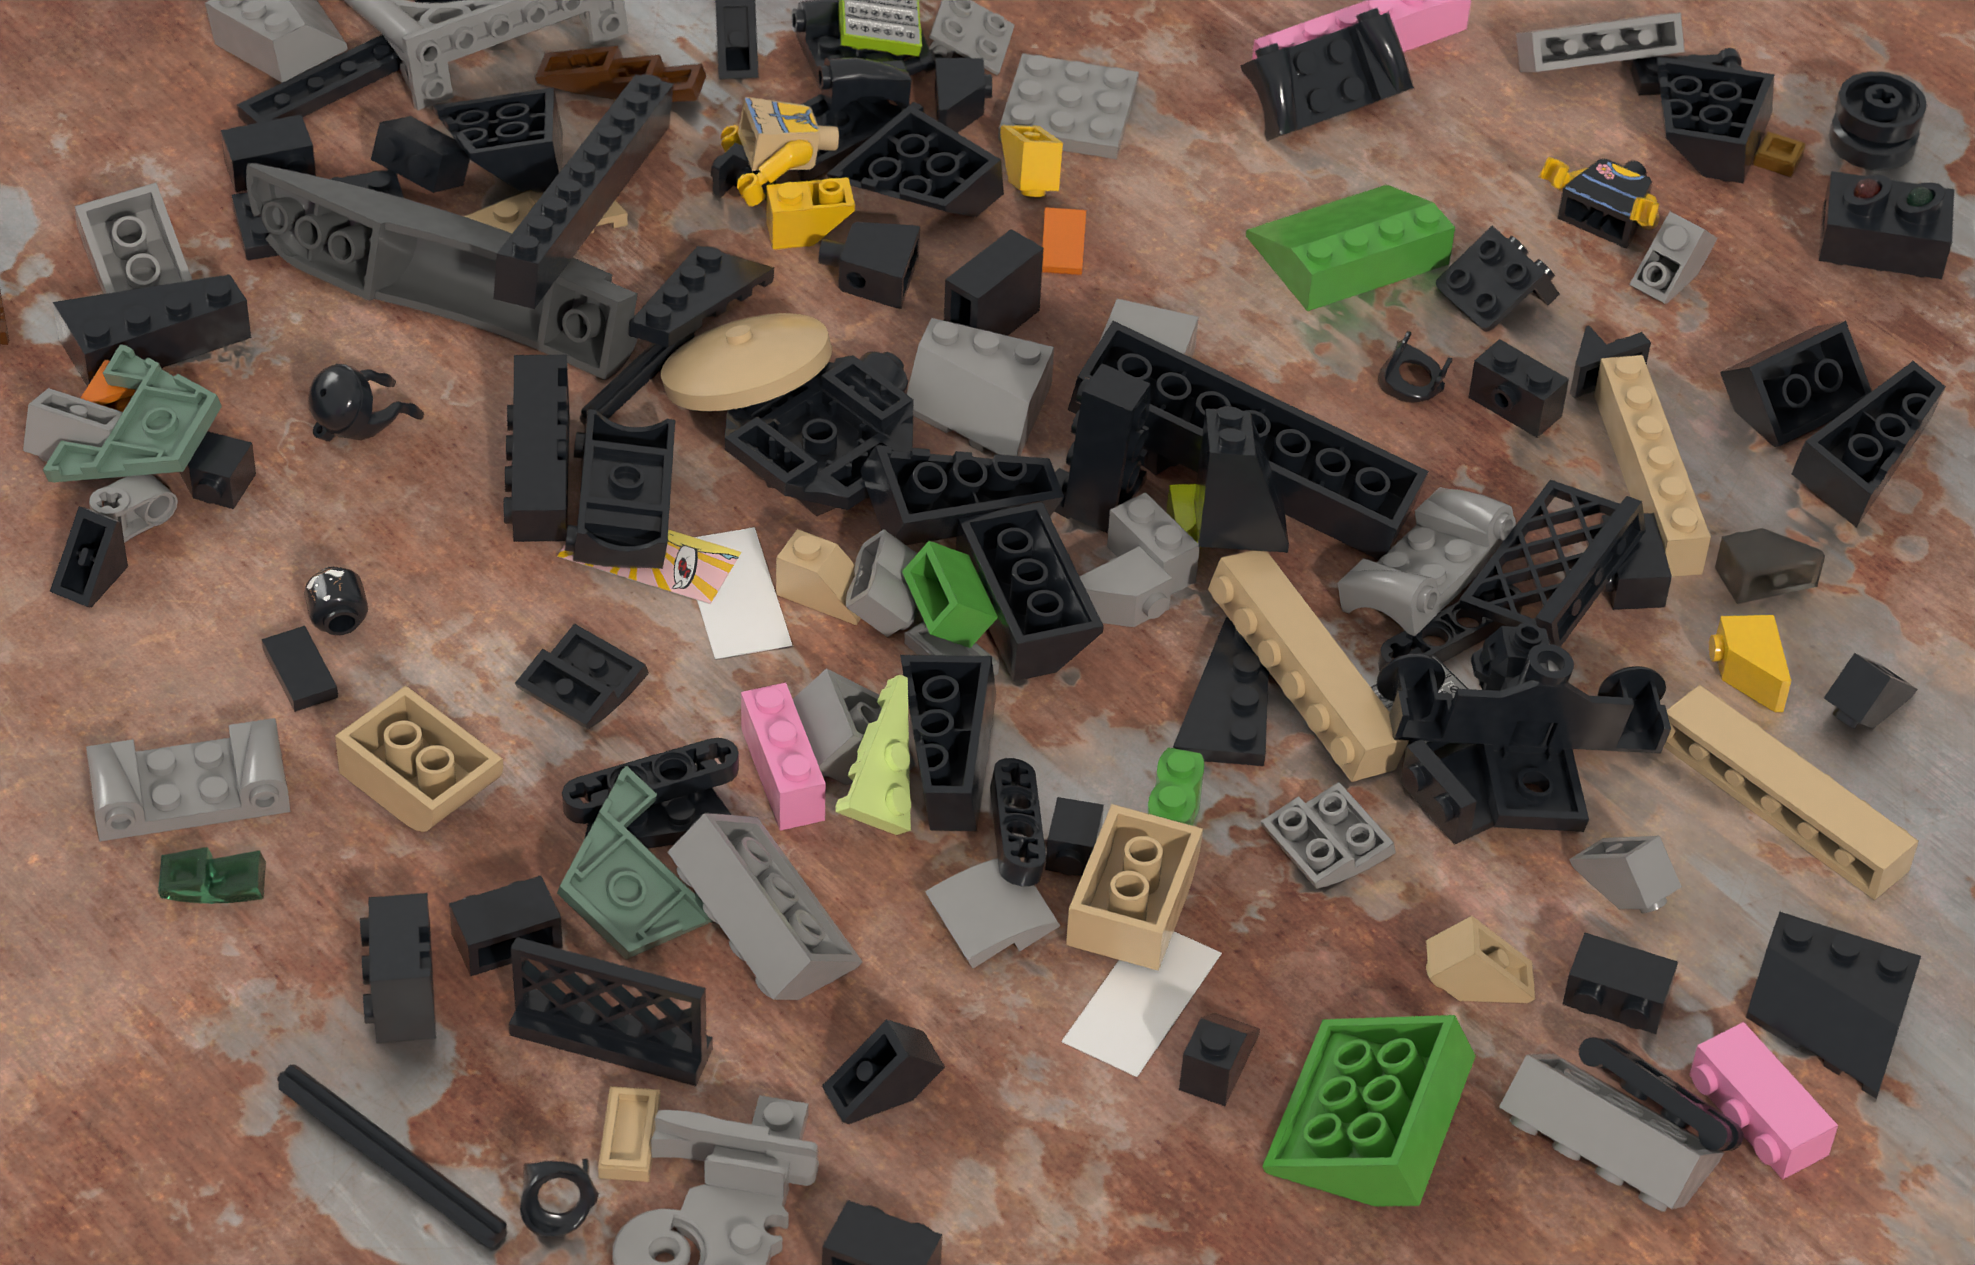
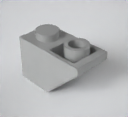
M1669 212L1629 285L1667 304L1698 275L1718 238L1692 222Z

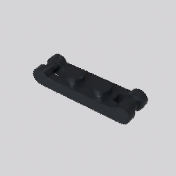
M1589 1037L1580 1044L1579 1057L1585 1065L1608 1068L1623 1079L1620 1086L1625 1091L1643 1101L1650 1097L1663 1106L1660 1114L1668 1121L1686 1129L1688 1124L1699 1131L1700 1143L1706 1149L1733 1151L1741 1145L1743 1132L1737 1123L1619 1042L1612 1039Z

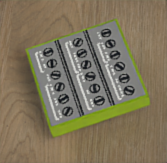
M838 0L841 45L851 46L855 49L885 51L895 55L919 56L922 48L919 0Z

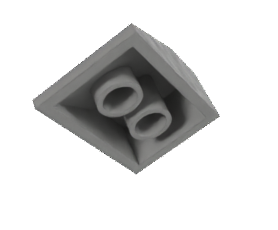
M157 183L75 206L76 226L103 294L192 280Z

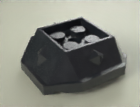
M854 355L836 358L835 363L828 362L815 377L784 395L759 404L727 410L725 450L764 479L768 488H775L784 496L792 497L816 516L835 508L849 510L864 499L869 498L860 470L875 445L891 446L892 451H911L913 446L914 399Z

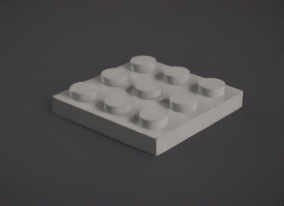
M1022 53L999 126L998 140L1002 141L1000 134L1001 125L1040 126L1063 142L1062 151L1117 159L1138 86L1139 72L1124 70L1119 67L1111 68L1086 64L1080 61H1067L1048 58L1042 55Z

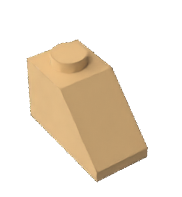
M797 529L776 557V595L857 625L861 619L846 607L847 592L855 577V564L838 544Z
M1473 916L1426 940L1428 960L1426 971L1429 979L1435 986L1444 989L1457 1000L1503 1003H1529L1535 1000L1532 961Z

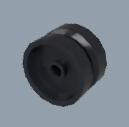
M1867 71L1851 76L1842 83L1835 106L1836 112L1829 132L1831 148L1840 158L1853 166L1868 170L1888 171L1904 166L1913 158L1917 147L1920 128L1927 108L1925 95L1914 83L1899 75Z

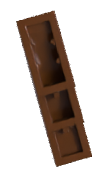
M617 45L545 53L535 80L537 84L575 94L616 100L635 75H653L660 78L661 81L674 84L672 102L698 100L707 75L702 63L665 67L660 54L623 58Z

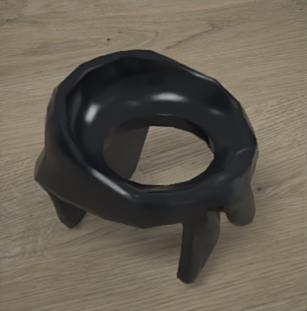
M1407 331L1403 340L1397 341L1393 354L1380 369L1378 382L1382 391L1400 401L1410 403L1428 401L1438 393L1443 392L1445 383L1442 379L1445 378L1453 359L1448 357L1441 370L1439 364L1433 358L1407 344L1412 335L1410 331ZM1404 363L1421 365L1429 373L1430 383L1422 387L1409 384L1400 375L1399 367Z
M587 1158L582 1159L583 1169L577 1164L564 1161H542L525 1163L523 1165V1190L520 1201V1214L523 1223L531 1232L542 1237L564 1236L578 1229L585 1221L590 1209L597 1203L599 1196L589 1175V1161ZM556 1178L568 1179L579 1188V1201L567 1212H549L541 1206L538 1200L539 1190L543 1184Z

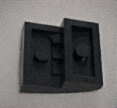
M574 623L551 653L544 649L539 652L515 682V685L520 690L581 726L590 729L626 700L649 674V671L643 662Z

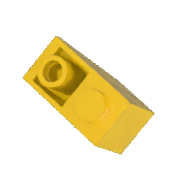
M848 177L766 185L767 227L773 250L814 246L855 211V202Z

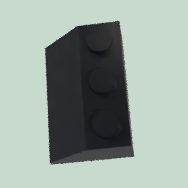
M1846 321L1815 326L1720 372L1734 411L1774 447L1788 443L1834 420L1872 392Z

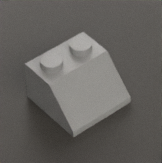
M827 668L793 698V702L822 776L831 777L848 785L853 782L848 777V773L852 764L857 760V751L869 723L878 720L882 707L877 703L880 695ZM909 751V770H911L915 766V763Z

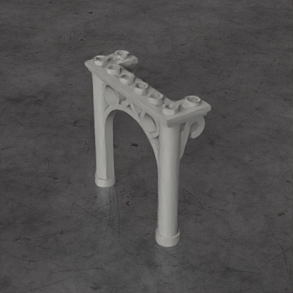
M343 0L382 33L404 63L400 64L401 72L408 88L412 92L414 108L417 110L453 98L448 62L579 15L583 24L588 28L590 43L593 45L628 33L624 0H462L447 3H418L406 0Z

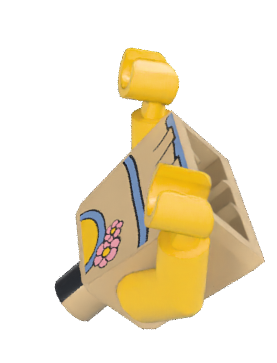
M744 97L739 127L736 125L725 127L721 133V145L724 152L735 143L742 145L752 171H760L758 174H744L737 182L739 193L744 198L748 206H755L765 198L762 185L767 181L772 184L787 170L812 169L816 163L818 150L836 151L839 142V131L834 126H818L811 108L806 105Z

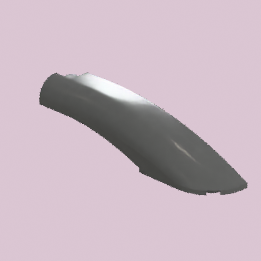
M254 163L247 165L246 182L250 206L254 217L260 216L269 233L266 240L285 261L303 272L368 301L376 299L417 309L498 334L548 355H567L568 364L604 380L615 375L625 365L635 348L638 338L629 336L630 321L634 317L638 294L612 283L613 274L572 258L535 309L495 300L493 296L497 253L512 233L439 208L379 191Z

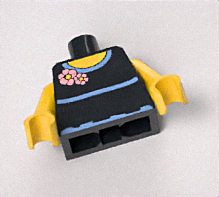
M1551 157L1546 159L1538 177L1550 181L1554 188L1562 192L1558 214L1559 220L1626 249L1630 245L1639 225L1646 230L1654 229L1658 225L1659 203H1657L1656 197L1650 194L1652 180L1646 176L1647 171L1640 162L1630 160L1622 166L1608 159H1599L1589 168L1568 172L1570 167L1564 162Z

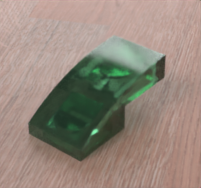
M208 847L161 855L158 893L162 899L190 903H236L264 899L266 861L260 850L214 859Z

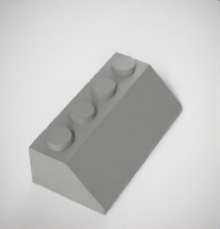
M704 813L668 851V854L678 866L677 873L687 885L693 887L703 901L704 912L711 920L721 926L730 939L729 946L740 959L746 961L756 975L755 982L758 988L773 1000H800L853 971L863 962L758 817Z
M1556 1054L1526 1055L1499 1108L1512 1115L1509 1122L1517 1128L1532 1135H1536L1539 1130L1554 1139L1552 1147L1561 1154L1574 1160H1579L1583 1156L1598 1165L1595 1173L1619 1186H1622L1624 1181L1641 1191L1638 1196L1640 1200L1663 1212L1666 1211L1667 1207L1671 1209L1685 1207L1725 1153L1721 1150L1706 1149L1696 1135L1673 1124L1658 1113Z

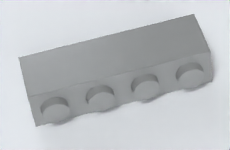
M1662 13L1516 33L1520 72H1540L1685 52L1681 13Z

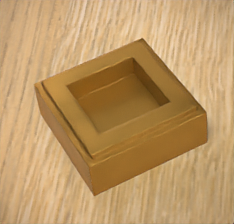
M1767 132L1756 153L1753 166L1792 177L1804 154L1806 143Z

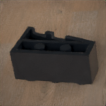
M428 894L368 897L369 917L360 918L362 947H369V955L361 956L363 985H370L371 994H363L365 1024H375L377 1043L436 1038Z

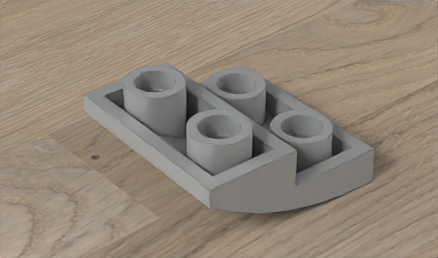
M1337 782L1307 803L1298 796L1261 820L1262 827L1315 888L1329 886L1351 878L1396 853L1394 842L1340 782Z
M998 858L968 868L925 891L973 969L1015 943L1019 951H1022L1060 927L1059 922L1035 885H1013L1000 875Z

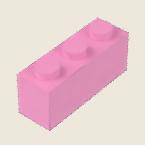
M781 683L741 692V730L779 830L825 821L826 783L787 684Z
M1744 1022L1697 1045L1689 1075L1695 1087L1700 1093L1707 1095L1722 1111L1723 1115L1741 1127L1743 1136L1754 1147L1758 1158L1764 1164L1770 1165L1782 1180L1829 1156L1838 1128L1837 1123Z

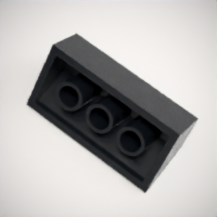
M1043 502L958 518L955 550L969 555L998 616L989 627V630L1013 682L1057 673L1103 633L1104 625Z

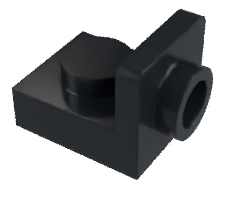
M735 143L723 155H719L714 160L710 172L713 178V195L721 198L733 186L737 187L738 179L742 175L747 173L758 174L760 172L752 171L742 145ZM769 181L762 185L765 192L764 200L766 201V185H772Z

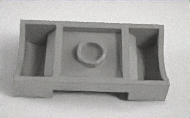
M1439 487L1415 510L1417 525L1394 545L1386 555L1377 562L1363 558L1338 582L1342 611L1350 613L1355 609L1363 607L1379 610L1393 618L1407 633L1416 636L1477 577L1515 527L1516 520L1513 516L1512 507L1482 494Z
M276 718L228 725L230 738L138 752L135 751L134 739L86 746L99 842L290 812L288 788Z

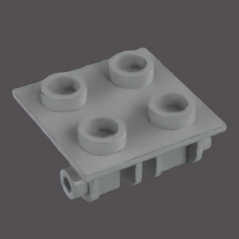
M941 0L929 38L934 40L929 49L934 62L936 58H951L955 52L965 58H983L984 69L998 76L1015 25L1005 20L1001 15L989 11L972 0Z

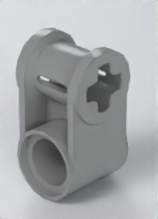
M152 474L126 476L107 487L97 489L89 498L90 510L121 522L124 543L154 526L165 523L174 514L178 503L176 495Z

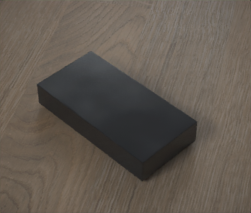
M306 626L262 639L263 651L294 712L338 698L337 685Z

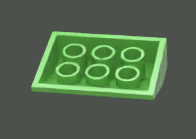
M1384 185L1247 229L1246 237L1306 311H1310L1449 265L1455 226L1434 202L1390 185Z
M1456 1016L1323 1019L1262 1166L1265 1173L1371 1206H1419L1476 1057Z

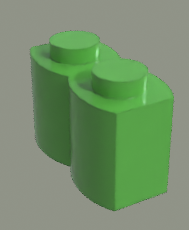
M1167 748L1162 753L1157 765L1155 787L1149 796L1147 814L1193 826L1194 819L1200 809L1204 775V759L1201 753Z

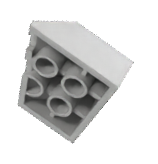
M209 0L205 2L215 45L282 83L348 50L345 40L317 0Z
M931 318L918 345L907 390V395L914 399L913 416L945 433L955 431L970 439L969 446L981 452L989 449L998 455L1021 456L1052 385L1054 347Z

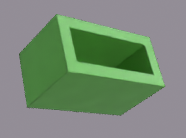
M928 541L903 569L904 578L930 635L971 648L998 618L969 555Z

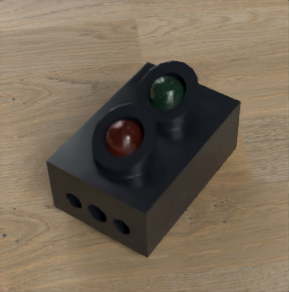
M1831 171L1822 208L1818 261L1874 269L1876 271L1915 275L1917 277L1942 279L1952 245L1954 189L1944 188L1942 185L1933 182L1916 184L1895 181L1879 174L1861 176Z

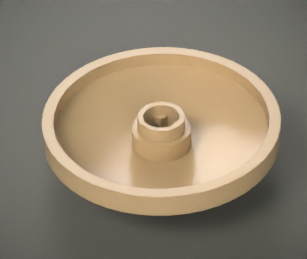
M792 313L753 316L718 326L683 344L664 363L661 370V378L667 397L677 406L697 411H722L743 408L784 395L811 380L829 362L832 355V345L825 325L813 317Z

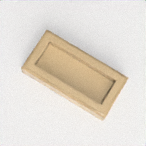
M610 1086L598 1165V1177L600 1179L649 1182L652 1165L651 1139L655 1132V1117L660 1107V1090Z

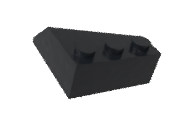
M1657 56L1666 139L1703 177L1719 179L1724 182L1744 183L1772 115L1774 74Z
M554 87L433 106L437 117L472 162L520 192L529 190L538 193L545 192L562 170L563 130Z
M909 105L827 173V179L848 177L850 186L937 210L973 217L979 216L1004 194L1000 158L912 105Z
M1779 911L1746 1018L1795 1049L1799 1047L1807 1048L1825 1060L1824 1067L1838 1076L1842 1071L1863 1083L1862 1091L1877 1099L1921 956Z

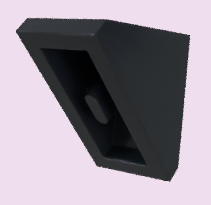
M79 506L49 592L86 607H93L128 568L121 522Z

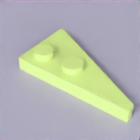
M897 675L887 680L886 687L882 689L877 701L882 707L878 720L868 724L857 751V760L852 764L848 773V777L853 781L848 795L838 799L836 803V813L894 835L911 831L908 678L902 675Z

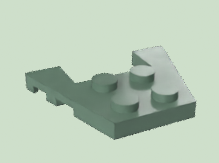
M120 345L103 371V375L108 385L135 389L136 392L102 447L60 441L43 469L48 482L55 483L184 472L220 411L222 405L217 394L180 374L173 376L167 373L154 360L150 358L143 360L136 356L130 347Z
M628 766L620 772L615 785L605 800L557 892L569 906L625 959H629L713 922L704 912L703 901L698 894L693 893L626 829L655 802L657 794Z

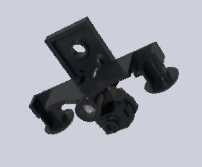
M1522 623L1518 627L1501 626L1485 639L1481 649L1472 654L1471 664L1474 677L1478 678L1482 690L1457 689L1454 698L1452 693H1438L1445 682L1444 668L1436 659L1423 654L1399 656L1388 662L1380 670L1377 677L1379 693L1384 698L1394 702L1389 714L1394 740L1418 741L1422 739L1428 742L1476 744L1495 828L1584 832L1589 816L1573 749L1661 754L1671 731L1666 706L1660 704V700L1666 691V683L1658 672L1642 666L1619 669L1610 674L1601 683L1598 696H1589L1568 683L1574 669V662L1570 654L1563 648L1551 644L1546 629L1539 628L1531 623ZM1524 784L1537 785L1543 792L1531 791Z

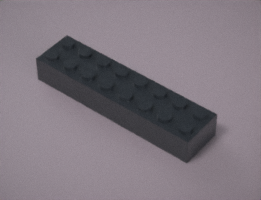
M1112 321L1079 373L1068 406V411L1077 414L1080 410V403L1076 402V395L1080 384L1085 377L1091 379L1101 364L1150 383V409L1148 419L1144 425L1149 427V436L1143 447L1197 473L1205 410L1230 406L1241 411H1250L1281 492L1285 515L1378 560L1392 548L1418 499L1429 472L1115 321Z

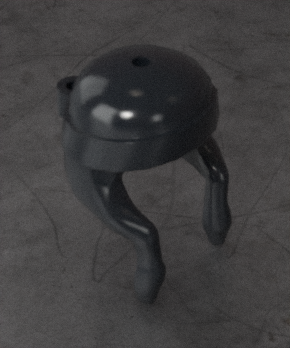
M345 364L331 365L323 369L314 378L309 389V410L317 421L313 428V435L327 442L331 441L335 436L359 441L374 437L389 426L399 413L422 420L424 412L414 403L400 401L393 402L383 410L372 412L373 395L368 381L371 380L388 388L394 387L396 381L387 373H378L370 369L359 371L355 367Z

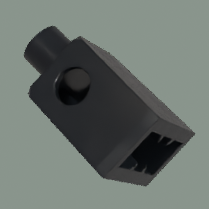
M869 222L853 223L845 243L822 240L818 262L823 265L839 267L838 287L842 292L901 309L919 259L920 226Z

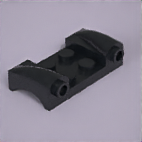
M838 0L800 1L798 9L792 10L793 32L796 33L798 42L830 112H839L848 103L867 96L887 98L896 103L901 109H906L910 105L912 79L903 61H894L890 52L855 49L851 46L841 45Z
M1378 8L1356 15L1358 23L1290 48L1287 47L1280 50L1278 42L1255 50L1256 59L1240 65L1242 73L1250 80L1261 101L1265 120L1264 135L1267 141L1414 88L1404 52L1389 12L1380 14Z
M588 409L585 433L576 432L573 458L581 459L582 468L577 525L568 524L565 551L573 552V561L603 567L663 569L668 541L675 420L666 419L646 427H628L610 421L598 410Z

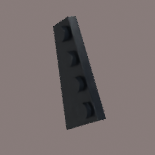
M697 246L632 318L629 336L670 347L702 327V319L705 317H718L726 312L729 302L734 299L742 302L750 297L753 287L757 285L766 287L774 280L775 267L722 253L715 247Z
M1229 617L1225 618L1173 748L1201 753L1204 762L1264 766L1269 671L1262 665L1259 657L1237 631Z

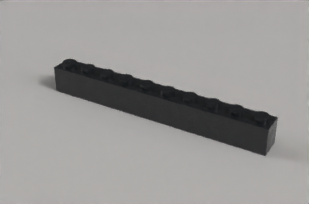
M635 75L498 251L493 299L531 309L537 307L668 130L674 84L661 81L660 78L653 75Z

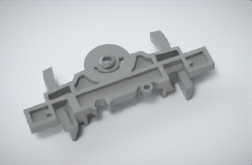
M759 1095L752 1124L723 1120L689 1111L658 1110L655 1117V1132L651 1139L652 1158L675 1157L705 1161V1184L689 1189L681 1210H650L628 1221L615 1238L612 1253L613 1264L688 1265L690 1261V1246L685 1238L687 1237L699 1250L700 1261L698 1265H769L771 1257L782 1252V1236H774L766 1231L772 1227L788 1228L789 1214L784 1207L789 1191V1183L809 1186L815 1182L818 1172V1145L802 1140L808 1119V1103ZM673 1226L677 1227V1232L672 1231ZM662 1253H668L674 1257L669 1262L655 1260Z

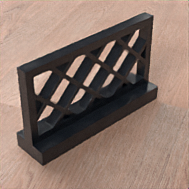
M1550 479L1459 599L1461 609L1511 627H1518L1522 623L1534 624L1539 628L1547 630L1551 644L1561 647L1646 532L1642 501L1626 496L1620 504ZM1555 497L1571 502L1573 506L1553 513H1548L1547 507ZM1598 513L1610 516L1607 522L1587 527L1584 517ZM1578 519L1581 529L1560 535L1556 534L1553 525ZM1547 527L1550 534L1549 538L1526 543L1524 537L1528 532ZM1586 541L1588 547L1583 553L1568 557L1564 556L1561 547ZM1555 549L1558 556L1557 560L1538 565L1533 564L1531 555ZM1522 557L1525 558L1527 568L1503 574L1502 566L1505 562ZM1561 571L1564 572L1565 578L1561 583L1542 588L1539 577ZM1533 580L1536 590L1511 596L1508 585ZM1501 587L1505 598L1491 602L1478 599L1483 592ZM1541 602L1542 609L1534 619L1519 614L1516 611L1517 607Z
M516 937L511 947L515 1012L509 1022L510 1036L685 1084L697 1085L713 1050V1037L706 1035V988ZM527 959L541 962L548 970L541 972ZM575 972L588 975L595 983L588 985ZM560 979L573 992L565 994L553 981ZM622 985L634 987L642 995L635 998ZM607 992L619 1004L612 1007L599 994ZM669 998L689 1002L691 1007L682 1010ZM655 1005L667 1017L658 1019L646 1007Z

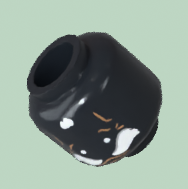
M327 567L313 575L306 583L304 596L312 624L320 631L331 635L349 634L366 618L368 603L360 576L354 571L342 567Z

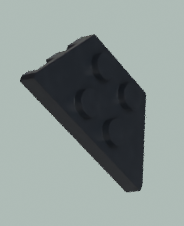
M822 93L800 104L811 108L818 126H834L839 131L837 150H818L816 163L812 169L797 170L800 180L802 182L811 181L833 169L904 109L889 103L887 98L867 96L848 103L839 112H830ZM915 102L911 103L913 107L923 112V106Z

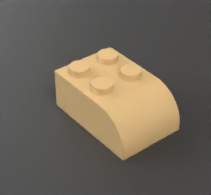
M406 685L335 735L339 773L404 824L421 832L431 829L500 778L503 773V758Z
M1111 804L1069 907L1066 945L1159 971L1193 880L1202 842L1203 828Z

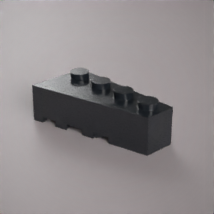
M875 445L860 470L881 531L883 529L905 545L957 537L958 518L1043 502L1051 517L1064 498L1050 458L995 454L992 459L974 457L972 452L956 451L954 455L930 454V449L912 448L910 452L892 451L891 446Z

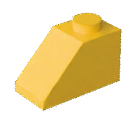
M1001 125L1000 134L1008 182L1021 190L1022 195L1030 197L1045 196V191H1059L1063 142L1040 126Z
M1774 615L1720 616L1717 633L1711 635L1709 639V655L1711 661L1718 664L1721 680L1771 711L1784 712L1791 678Z

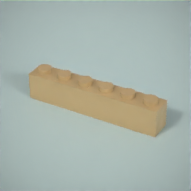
M1639 355L1601 358L1594 397L1630 497L1642 501L1644 513H1654L1672 577L1703 574L1711 536L1644 357Z
M1252 550L1220 558L1208 587L1213 599L1220 605L1235 625L1237 631L1259 657L1262 665L1267 668L1282 688L1285 696L1290 699L1307 722L1309 728L1317 735L1331 754L1335 763L1340 766L1349 780L1353 782L1396 770L1409 741L1394 740L1389 718L1390 712L1267 551Z
M1698 685L1667 709L1671 731L1664 748L1869 897L1876 900L1910 871L1919 840L1911 836L1904 828L1897 826L1876 811L1869 803L1861 800L1841 786L1831 776L1823 773L1799 756L1793 749L1785 746L1768 734L1758 724L1750 721L1733 709L1723 699L1715 696L1703 686Z

